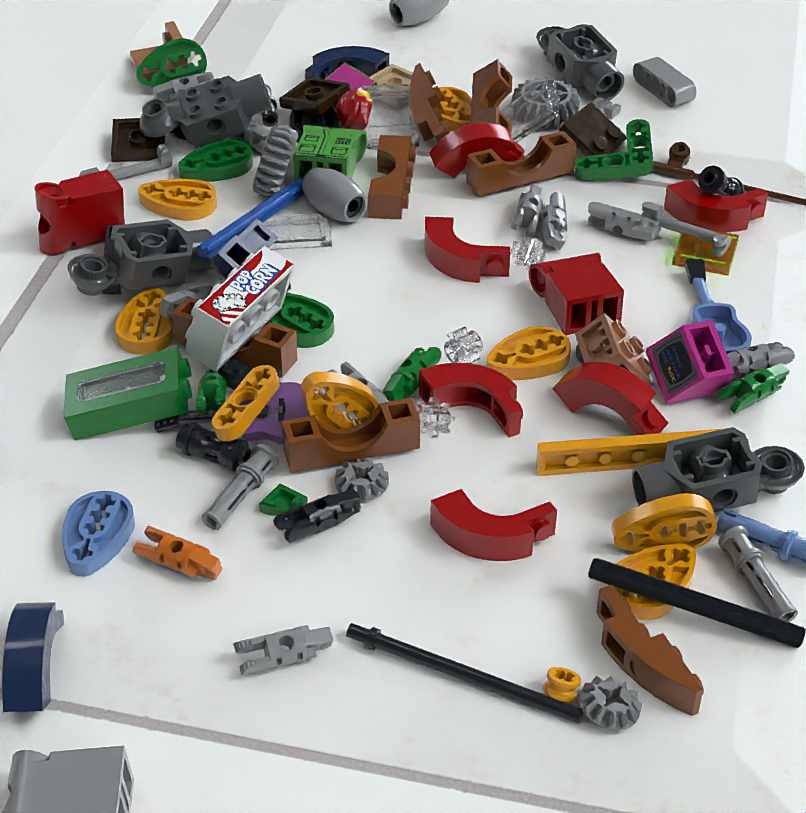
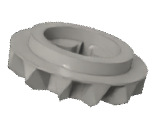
M356 458L354 463L344 461L343 467L336 469L335 486L338 492L341 493L354 489L361 497V501L379 497L386 491L389 484V475L387 471H384L383 464H374L371 458L365 462L360 461L358 458ZM356 475H359L360 477L368 476V480H365L364 478L356 479Z
M595 676L591 683L584 684L579 696L580 707L584 714L595 724L611 730H623L633 726L639 719L642 703L637 700L638 691L628 690L626 681L620 684L616 683L612 676H609L606 680ZM614 697L617 700L612 705L609 704L608 707H605L606 699Z

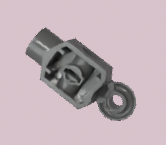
M580 24L568 29L552 26L543 28L537 33L538 44L544 50L543 53L547 56V61L568 84H571L573 87H585L595 98H603L604 102L613 99L620 93L624 86V76L615 67L618 50L593 25Z
M261 74L240 81H236L228 75L180 91L175 101L164 103L160 99L148 101L142 107L139 129L143 135L155 138L170 133L180 125L189 143L195 148H199L246 132L252 117L272 110V104Z
M168 219L114 225L107 257L83 254L71 259L67 268L70 278L76 284L77 289L89 296L99 295L103 292V289L114 284H121L130 290L186 283L188 272L213 269L210 263L214 257L210 260H205L197 255L199 252L197 247L213 235L208 229L186 231Z
M731 427L668 441L665 460L633 467L632 484L638 506L662 497L689 493L704 497L712 505L713 511L718 512L723 511L724 508L731 509L756 503L759 490L770 494L785 492L802 478L805 466L803 460L796 452L785 447L764 446L752 452L745 433Z

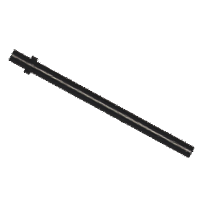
M351 623L347 629L346 637L364 643L365 648L372 651L378 648L578 724L582 720L584 712L580 707L555 700L548 695L381 634V629L376 627L367 629Z

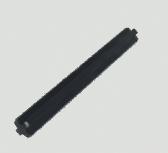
M600 558L592 560L588 571L590 579L613 585L614 587L795 648H799L805 638L806 629L803 626Z

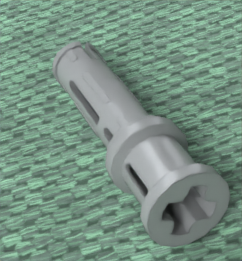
M256 444L252 449L251 457L246 462L240 463L236 468V476L202 515V520L206 526L212 530H219L250 490L259 488L264 483V476L267 472L278 466L280 459L271 447L265 444Z
M735 526L725 531L720 536L718 544L733 559L735 570L742 575H746L774 617L788 622L795 619L798 614L797 609L793 607L777 581L764 565V554L761 549L755 548L748 539L749 533L744 526Z

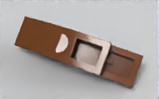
M419 63L415 65L411 78L410 106L424 141L435 137L438 143L444 136L450 133L446 123L441 125L439 123L443 121L440 113L444 112V109L440 102L444 98L438 86L432 87L436 82L430 70L425 72Z
M613 585L600 588L596 614L604 624L601 645L610 657L629 677L656 698L688 715L698 714L704 693L703 685L700 678L696 674H692L684 663L680 650L676 646L671 645L664 633L650 637L647 627L643 623H639L632 613L628 600L625 597H621Z

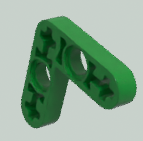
M636 119L626 125L628 152L591 155L577 159L575 161L576 178L581 181H597L639 177L650 174L654 167L649 122L643 119ZM611 165H620L617 167H609Z

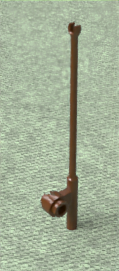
M676 142L670 147L667 164L653 161L654 168L652 172L685 180H698L700 175L695 173L694 170L683 168L688 164L690 158V148L684 142ZM744 185L745 192L760 189L757 187ZM765 190L770 198L806 206V199Z

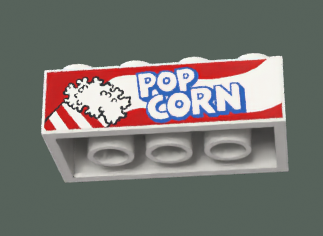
M263 246L256 254L251 253L239 269L234 268L230 272L224 283L216 284L204 301L200 299L194 305L191 311V316L193 317L192 324L185 335V338L188 340L184 353L216 372L282 308L295 264L266 246Z

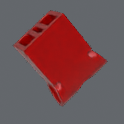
M108 169L62 180L59 184L41 182L34 187L36 209L40 213L38 224L40 251L46 255L63 253L72 245L80 247L103 242L106 237L107 225L125 224L123 188Z
M599 252L536 263L529 267V280L534 292L541 298H545L549 310L565 335L576 334L603 313L613 321L617 319L621 322L624 289L604 263L601 262Z

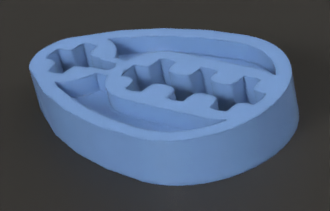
M96 491L78 498L70 506L63 524L62 542L65 558L72 574L76 576L92 575L107 565L126 545L134 531L135 518L133 506L125 496L113 491ZM105 510L106 518H102L101 511ZM100 522L101 530L96 531L95 523Z

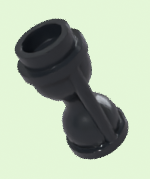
M708 166L699 175V187L708 194L735 196L745 193L743 183L735 177H727L725 172L718 166Z
M197 423L184 424L176 437V447L181 449L183 454L188 456L194 455L221 464L236 472V468L240 463L246 462L251 457V449L247 440L240 438L233 441H216L215 439H219L214 431L205 429Z

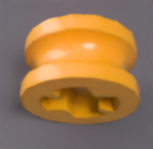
M549 668L546 674L548 680L543 685L545 694L558 701H574L577 698L576 688L581 684V677L567 668Z

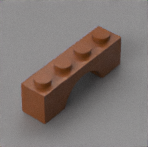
M499 59L473 73L470 122L471 124H497L509 129L511 133L512 124L498 107L512 92L513 76Z
M564 131L540 136L532 151L516 161H502L492 148L467 154L466 182L480 196L574 172L577 144Z
M380 135L377 147V172L386 174V176L371 179L368 193V218L401 220L403 209H408L409 193H411L414 175V163H416V147H412V136Z
M188 296L172 313L175 343L186 346L188 339L185 338V335L193 320L191 311L197 301H199L198 299ZM268 322L258 334H254L231 358L251 368L260 365H270L275 368L277 376L283 378L298 360L296 330Z
M412 398L379 403L376 411L368 420L348 429H333L324 426L315 415L283 420V448L290 472L344 463V461H355L356 458L360 460L419 449L420 417Z

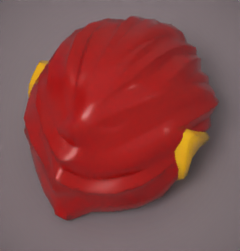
M362 88L347 91L338 101L336 115L341 126L345 129L364 130L367 127L373 100L370 99V94Z

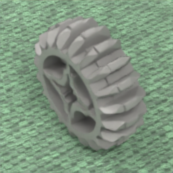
M534 78L533 81L526 80L524 84H518V88L514 89L511 108L514 118L518 119L519 123H526L527 127L534 126L536 129L545 128L547 130V128H553L556 130L563 122L565 123L579 112L580 100L577 89L572 88L571 84H564V81H555L554 78L552 80L546 78L538 80Z
M275 124L271 128L252 185L253 191L259 193L260 196L268 198L281 190L297 143L298 133L296 130L279 124Z

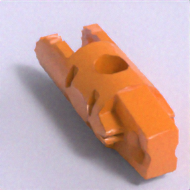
M149 525L145 529L144 534L151 541L158 543L157 548L141 542H137L132 548L134 554L160 565H165L178 572H183V574L195 577L197 574L216 580L222 571L219 558L211 555L209 549Z

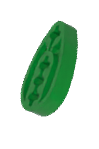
M187 38L174 39L164 43L145 57L136 69L135 76L140 84L153 88L170 80L205 73L207 68L206 55L201 46L195 41ZM191 52L201 57L198 61V66L191 62L186 65V70H183L182 66H178L174 69L175 73L171 74L170 70L164 69L168 59L175 63L179 61V56H182L183 59L190 58ZM143 67H147L148 70H160V72L151 76V81H147L146 78L140 76L144 72Z
M230 139L216 141L192 151L178 163L179 177L181 179L205 182L236 178L248 173L252 169L253 153L251 147L242 141Z
M286 292L282 308L268 321L296 330L297 348H312L322 345L334 334V314L328 306L314 299Z

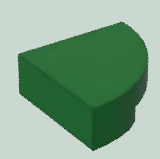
M280 483L259 503V509L261 513L277 516L308 503L307 496Z

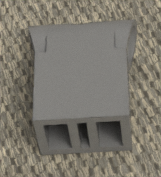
M125 746L50 752L49 756L33 750L16 751L12 756L7 783L11 794L3 813H130L134 777Z

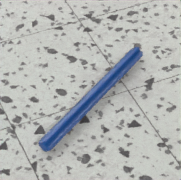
M298 178L197 247L199 250L197 253L198 257L210 260L235 235L239 236L256 218L263 223L303 196V178Z

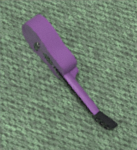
M296 382L280 383L279 389L241 435L242 438L247 441L267 439L283 445L282 421L310 416L302 399L301 384ZM245 400L239 406L250 404L253 400ZM208 409L205 413L191 410L185 414L154 421V429L159 433L179 428L180 424L210 423L218 409Z

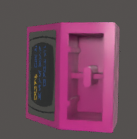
M713 320L683 325L646 348L645 351L666 404L716 395L719 389L730 384L735 373Z

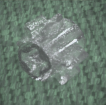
M522 236L520 243L514 241L510 252L511 257L516 258L514 265L529 270L532 264L544 262L547 252L545 249H541L543 242L528 236Z
M466 326L447 334L449 341L445 342L444 351L452 363H474L480 360L477 353L482 351L483 343L477 332L474 330L468 332Z
M430 397L429 405L417 403L419 408L417 412L420 417V433L428 431L429 438L434 439L438 438V431L450 433L448 426L451 421L455 420V417L451 416L448 411L451 406L450 403H441L439 405V399ZM431 415H436V421H431Z

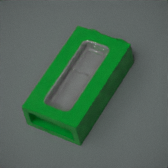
M178 347L66 374L63 418L75 441L188 413V399L192 398L191 386L187 379L192 376L189 361L187 358L182 359Z

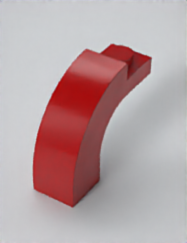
M474 123L457 128L444 136L432 148L429 154L435 168L455 179L467 166V154L492 148L501 160L510 162L523 158L525 151L514 141L509 129L492 123Z
M688 179L667 185L664 209L675 219L713 232H737L747 230L749 221L764 217L768 193L760 188L735 196H719L702 191L696 183Z
M425 216V254L429 262L437 270L452 278L480 283V276L509 277V246H481L466 243L459 239L453 231L454 217Z
M587 362L576 366L568 371L552 388L572 413L590 404L608 407L619 414L636 435L661 433L668 424V421L651 402L657 393L639 376L611 363Z
M445 363L419 370V395L432 413L455 406H472L489 413L508 438L520 434L521 419H523L524 415L520 403L516 401L517 385L502 373L472 363Z
M462 489L431 500L430 525L449 546L474 558L488 561L523 559L532 556L534 542L543 541L555 535L557 509L550 501L518 514L500 516L489 514L477 508Z

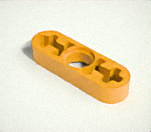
M260 365L253 368L216 412L211 423L219 440L233 441L239 438L280 387V382L274 367ZM245 400H253L250 404L239 406Z

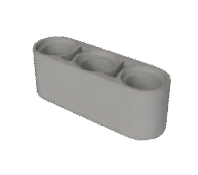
M654 57L634 64L633 76L635 81L667 106L674 107L693 101L696 98L694 82L660 57Z

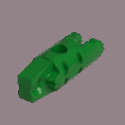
M422 347L414 349L391 375V378L384 387L383 393L386 395L387 400L395 401L409 398L419 387V370L435 366L440 361L442 355L440 348L429 347L427 351H424Z
M783 363L767 369L764 367L722 387L717 391L716 395L721 401L736 395L737 399L730 406V410L735 414L779 391L790 370Z
M207 370L198 382L196 409L199 413H205L208 409L219 410L226 401L227 381L219 375L218 370L216 372Z

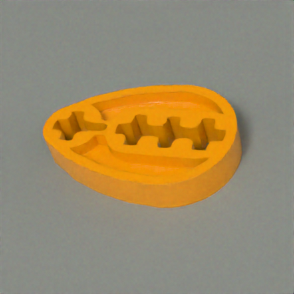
M439 87L444 98L440 102L444 109V112L440 113L443 121L439 122L440 125L446 123L449 131H454L457 128L471 124L472 98L461 89Z
M168 179L145 183L138 188L140 204L148 210L168 218L184 221L199 220L211 215L217 208L216 190L205 181Z
M148 288L133 297L120 312L115 323L117 342L123 350L133 354L145 355L165 349L174 340L173 318L167 319L159 314L161 299L167 296L162 289ZM148 321L149 327L146 328V336L142 340L141 334L144 333V324Z
M546 326L528 327L515 332L498 343L487 356V367L502 373L510 380H527L549 376L567 367L570 361L571 343L569 338L557 329Z
M317 371L307 375L301 383L302 399L309 415H315L321 424L329 428L348 429L358 426L368 420L379 405L368 386L347 375ZM317 387H318L319 389L324 388L325 393L322 392L321 390H318ZM336 403L344 404L348 412L353 411L357 420L355 418L351 419L346 411L341 412Z
M689 493L671 495L644 503L621 515L611 525L616 546L633 552H639L659 545L678 543L686 544L695 550L709 542L717 529V521L710 502L702 496Z
M666 544L631 554L617 564L689 588L692 583L697 555L694 549L686 544ZM615 587L621 597H627L626 599L630 604L632 613L638 620L657 619L665 616L674 608L668 604L638 594L637 598H635V593Z

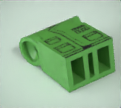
M303 125V135L293 154L294 181L300 177L304 179L305 175L313 168L333 169L352 179L356 162L362 159L366 151L368 139L366 131Z

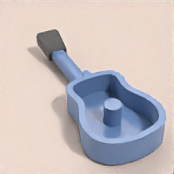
M687 259L685 261V270L690 284L694 286L700 305L693 308L691 324L713 320L727 354L750 347L752 335L748 328L738 320L735 308L730 304L714 303L711 300L705 284L704 260Z

